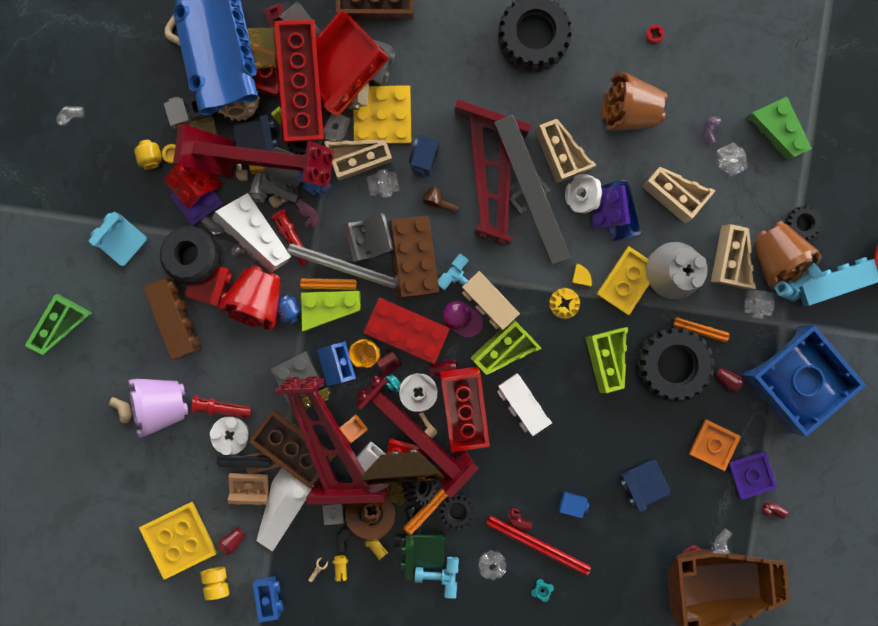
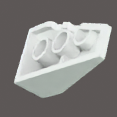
M281 468L271 484L257 542L273 551L314 486L311 488L307 487L284 468Z

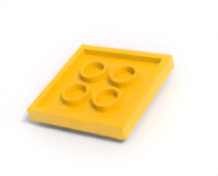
M369 86L368 107H360V110H353L354 141L386 140L387 144H411L410 86Z
M193 501L139 527L164 580L217 554Z

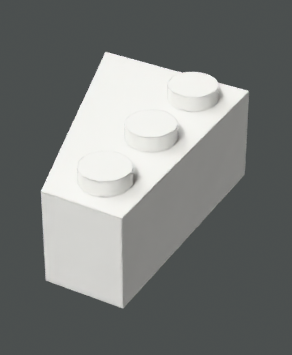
M518 373L498 385L500 389L497 391L503 401L508 400L510 412L514 417L518 415L521 420L519 425L525 433L529 431L534 436L552 423Z

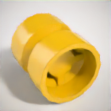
M216 567L200 572L202 584H205L203 588L205 600L220 599L230 594L228 583L224 581L227 578L225 567Z

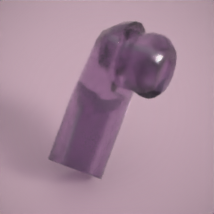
M717 116L709 117L702 128L707 145L716 142L713 132L721 124V119Z

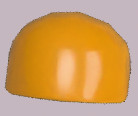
M361 339L350 346L349 356L354 366L369 368L379 360L380 351L378 345L372 340Z

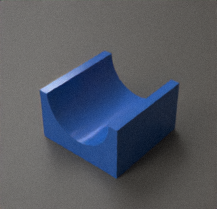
M815 325L799 326L794 330L796 332L795 336L783 349L760 366L743 374L744 378L791 433L805 437L866 386Z

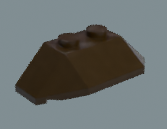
M408 450L407 453L389 452L387 455H381L362 475V480L368 485L444 479V475L417 450Z

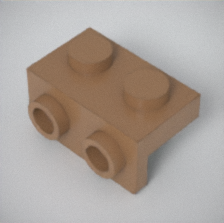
M229 474V504H267L269 496L268 474Z

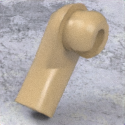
M112 397L109 406L118 409L119 419L122 423H128L132 417L130 405Z

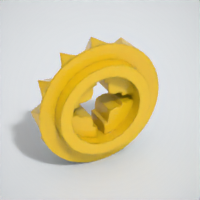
M562 288L552 294L550 309L557 317L563 319L571 318L579 311L580 299L573 290ZM562 298L565 300L572 299L568 304L569 310L565 306L558 308L562 303Z

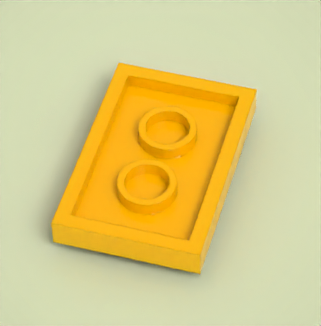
M627 246L596 294L625 314L630 315L650 284L646 278L645 271L646 263H648L649 259Z

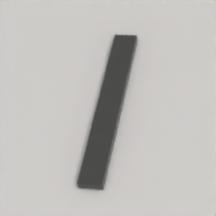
M512 114L495 121L552 264L570 258L569 251L514 115Z

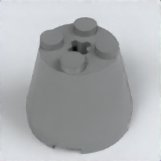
M669 242L661 245L651 253L648 263H646L647 280L656 294L666 299H683L690 296L703 285L707 277L706 259L691 246L681 242Z

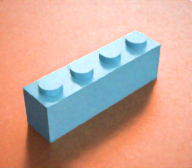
M867 257L855 260V265L849 266V263L838 266L837 271H823V276L817 280L815 278L810 279L799 287L803 306H810L877 283L878 269L875 259L867 260Z

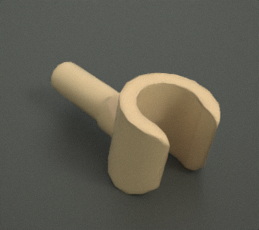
M236 164L238 180L248 181V170H242V165Z
M273 195L269 198V202L274 208L286 202L282 198L280 199L278 195Z
M422 412L419 415L427 427L424 432L433 438L437 434V430L430 424Z
M321 558L317 560V566L308 579L310 582H313L321 569L327 567L328 561L324 567H321L318 564Z

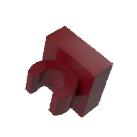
M282 3L264 9L271 29H273L274 21H282L279 17L285 12Z
M386 349L388 355L383 358L380 356L377 361L385 375L402 365L394 352H391L389 349Z

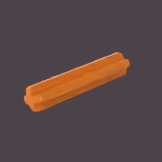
M302 278L300 280V288L355 290L357 288V281L355 279Z
M681 318L674 319V328L688 329L690 332L725 343L729 339L728 332Z
M442 488L434 495V499H430L431 502L424 505L404 526L403 529L408 535H412L448 496Z

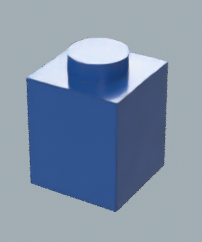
M563 491L558 508L559 512L583 518V514H587L589 508L587 498Z

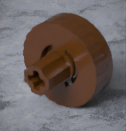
M387 497L384 503H348L344 514L346 527L355 538L362 541L372 542L383 538L391 530L395 521L393 502ZM368 511L374 512L371 516L367 515Z

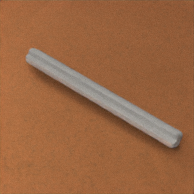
M290 244L287 252L291 255L393 289L396 288L393 277L294 244Z

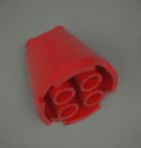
M251 265V268L244 269L223 297L218 310L220 312H228L229 318L253 328L264 326V330L272 331L277 317L281 285L280 277L273 273H264L260 267Z

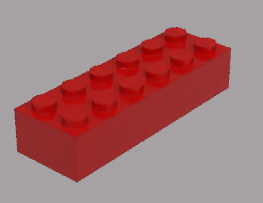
M314 20L274 21L273 33L282 143L322 141L324 137Z

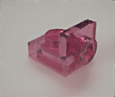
M299 199L295 204L299 207L297 211L305 217L310 216L304 226L308 229L314 227L320 220L318 218L320 213L302 199Z

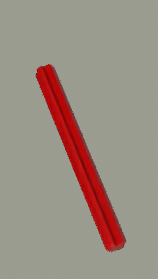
M493 516L488 517L486 521L488 527L585 576L589 574L591 569L589 565Z

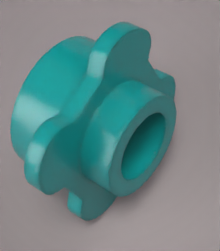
M394 375L386 376L387 382L384 384V387L389 392H398V388L401 386L399 380Z
M538 579L536 587L531 591L533 597H538L543 602H547L554 587L552 584H546L542 579Z

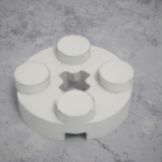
M586 174L575 176L571 184L568 183L566 187V203L570 205L573 211L579 213H589L593 209H597L600 206L602 195L601 182L593 176ZM585 189L586 195L583 198L580 194L584 192Z
M416 373L409 375L403 380L399 395L401 402L409 410L424 411L433 406L437 399L438 390L431 377ZM421 387L424 395L416 398L413 390L414 388L419 389Z
M223 417L213 425L210 431L211 443L218 452L224 455L239 453L247 446L249 428L240 418ZM227 430L235 433L233 435L234 440L226 439Z

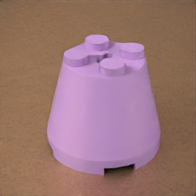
M128 380L129 388L133 387V391L130 392V401L136 426L140 427V430H137L138 438L148 436L184 419V415L188 414L187 404L182 401V396L185 395L184 386L179 384L178 381Z

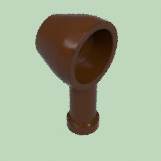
M430 187L422 199V202L428 206L441 207L454 214L458 209L457 204L454 205L442 200V191L435 187Z

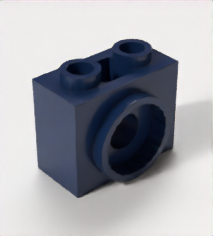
M422 135L416 137L409 158L411 170L414 171L415 175L425 177V175L430 176L439 148L438 140Z

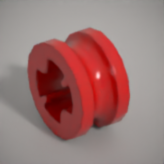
M660 25L650 26L646 33L647 40L652 44L661 42L664 36V30ZM657 30L660 37L652 38V33L650 32Z

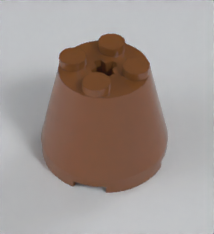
M617 72L610 79L612 85L609 91L605 92L602 103V120H606L607 125L605 128L607 130L625 131L654 128L659 122L663 123L665 120L664 106L667 101L666 92L628 73Z
M783 221L776 223L772 227L773 229L768 232H760L756 236L757 241L754 242V249L763 274L772 290L780 281L790 284L789 280H797L805 274L809 265L812 263L817 265L822 259L821 254L815 247L787 224H784Z

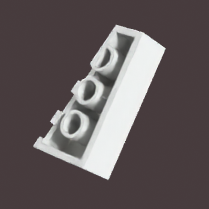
M248 193L215 211L212 219L219 223L229 235H232L239 241L243 248L251 252L252 256L270 273L286 264L291 258Z

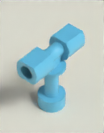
M459 254L451 263L452 267L448 272L443 273L438 279V286L445 291L451 282L455 284L458 281L461 285H464L468 280L462 276L464 273L462 269L469 260L462 254Z
M812 263L807 267L808 272L796 281L789 280L790 284L780 281L775 285L774 289L779 296L790 301H796L801 296L799 287L813 277L817 280L823 276V273L815 263Z
M447 557L446 569H442V573L424 572L423 567H416L415 583H422L423 579L442 581L441 585H445L444 597L456 598L457 582H455V576L458 573L459 558Z

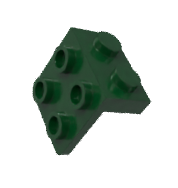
M406 534V545H402V557H405V560L401 561V572H405V580H413V568L416 567L443 568L444 536Z

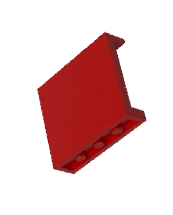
M340 10L335 15L333 20L316 38L320 99L325 103L323 106L331 113L339 116L390 59L357 22L343 10Z

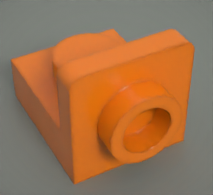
M355 415L342 425L340 430L348 444H351L366 432L368 428Z

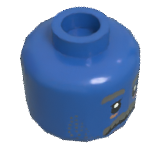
M289 295L279 299L277 316L281 323L289 322L292 325L300 320L299 316L302 314V308L297 299L289 297Z

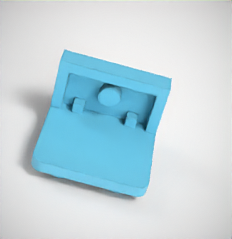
M116 212L109 213L103 219L104 223L101 227L93 230L88 241L93 246L100 247L119 265L125 266L144 245L147 237L121 214Z

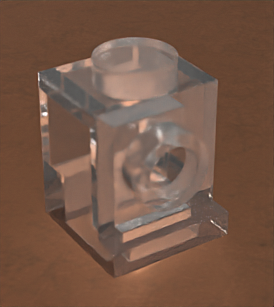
M331 113L323 129V133L326 134L325 138L332 142L336 140L341 142L351 125V120L342 114L336 116ZM334 124L339 125V128L337 130L332 129V126Z

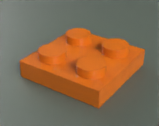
M705 419L688 454L725 471L741 436Z

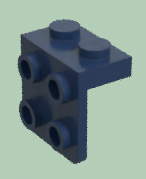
M268 115L260 116L258 121L236 124L233 127L236 147L273 151L275 147H279L277 138L274 139L273 131H276L274 120H271Z
M652 459L620 474L622 478L620 483L624 491H628L631 497L628 500L632 508H636L639 512L647 510L646 505L670 494V489L656 460Z

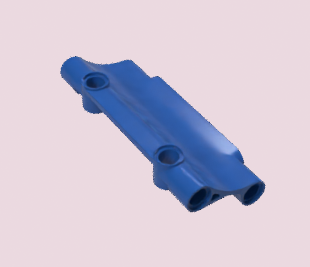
M174 0L176 7L173 17L176 23L189 89L195 93L199 114L211 115L235 102L249 103L257 100L256 85L254 79H252L257 71L241 1Z

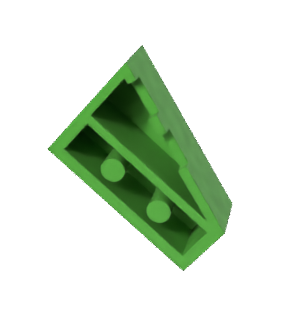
M788 97L780 99L747 116V119L759 128V131L771 141V144L787 160L812 149Z
M59 294L54 295L25 346L41 355L46 354L87 319L92 312Z

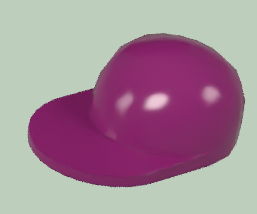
M453 301L444 308L443 320L445 324L461 336L473 337L481 331L483 326L481 315L461 301Z

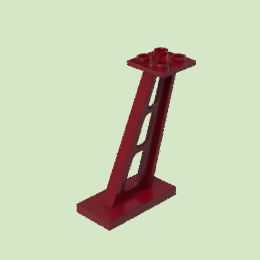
M457 99L454 114L467 118L470 122L480 226L476 225L474 233L480 239L487 240L491 238L498 245H510L513 238L507 236L511 161L501 137L498 162H492L485 157L483 128H489L498 132L495 121L507 116ZM515 119L522 137L526 138L531 124ZM486 165L496 167L499 171L497 195L491 194L487 190ZM488 198L495 199L498 202V225L496 228L492 227L489 223Z
M179 124L173 164L225 179L232 178L233 164L303 171L302 181L323 188H329L334 149L312 141L307 142L306 156L236 147V141L186 124Z
M382 373L379 376L376 374L369 382L371 385L366 390L362 389L357 394L356 398L358 399L356 403L358 408L361 410L369 400L377 405L441 467L439 471L444 475V479L438 481L445 494L452 498L479 468L466 450L457 451L452 457L380 391L381 387L387 382V379Z
M310 376L300 380L298 377L287 378L275 390V394H287L321 483H316L306 496L307 504L384 503L392 490V483L368 485L362 480V475L365 471L317 390L324 383V379H318L317 376ZM301 394L308 396L320 418L319 420H312L309 417L301 399ZM320 424L325 427L336 449L326 450L322 447L314 425ZM335 454L341 457L353 479V483H340L336 480L327 455Z

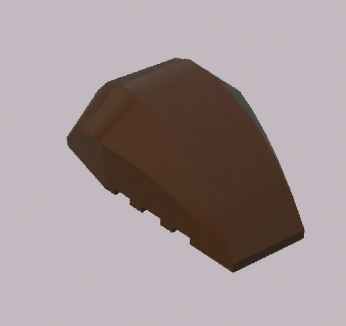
M699 549L679 554L674 559L667 573L670 609L677 626H738L743 621L755 618L764 611L773 610L790 602L787 564L784 561Z

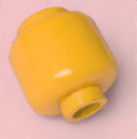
M150 140L139 142L140 145L135 147L134 150L137 164L145 170L157 168L162 161L159 145Z

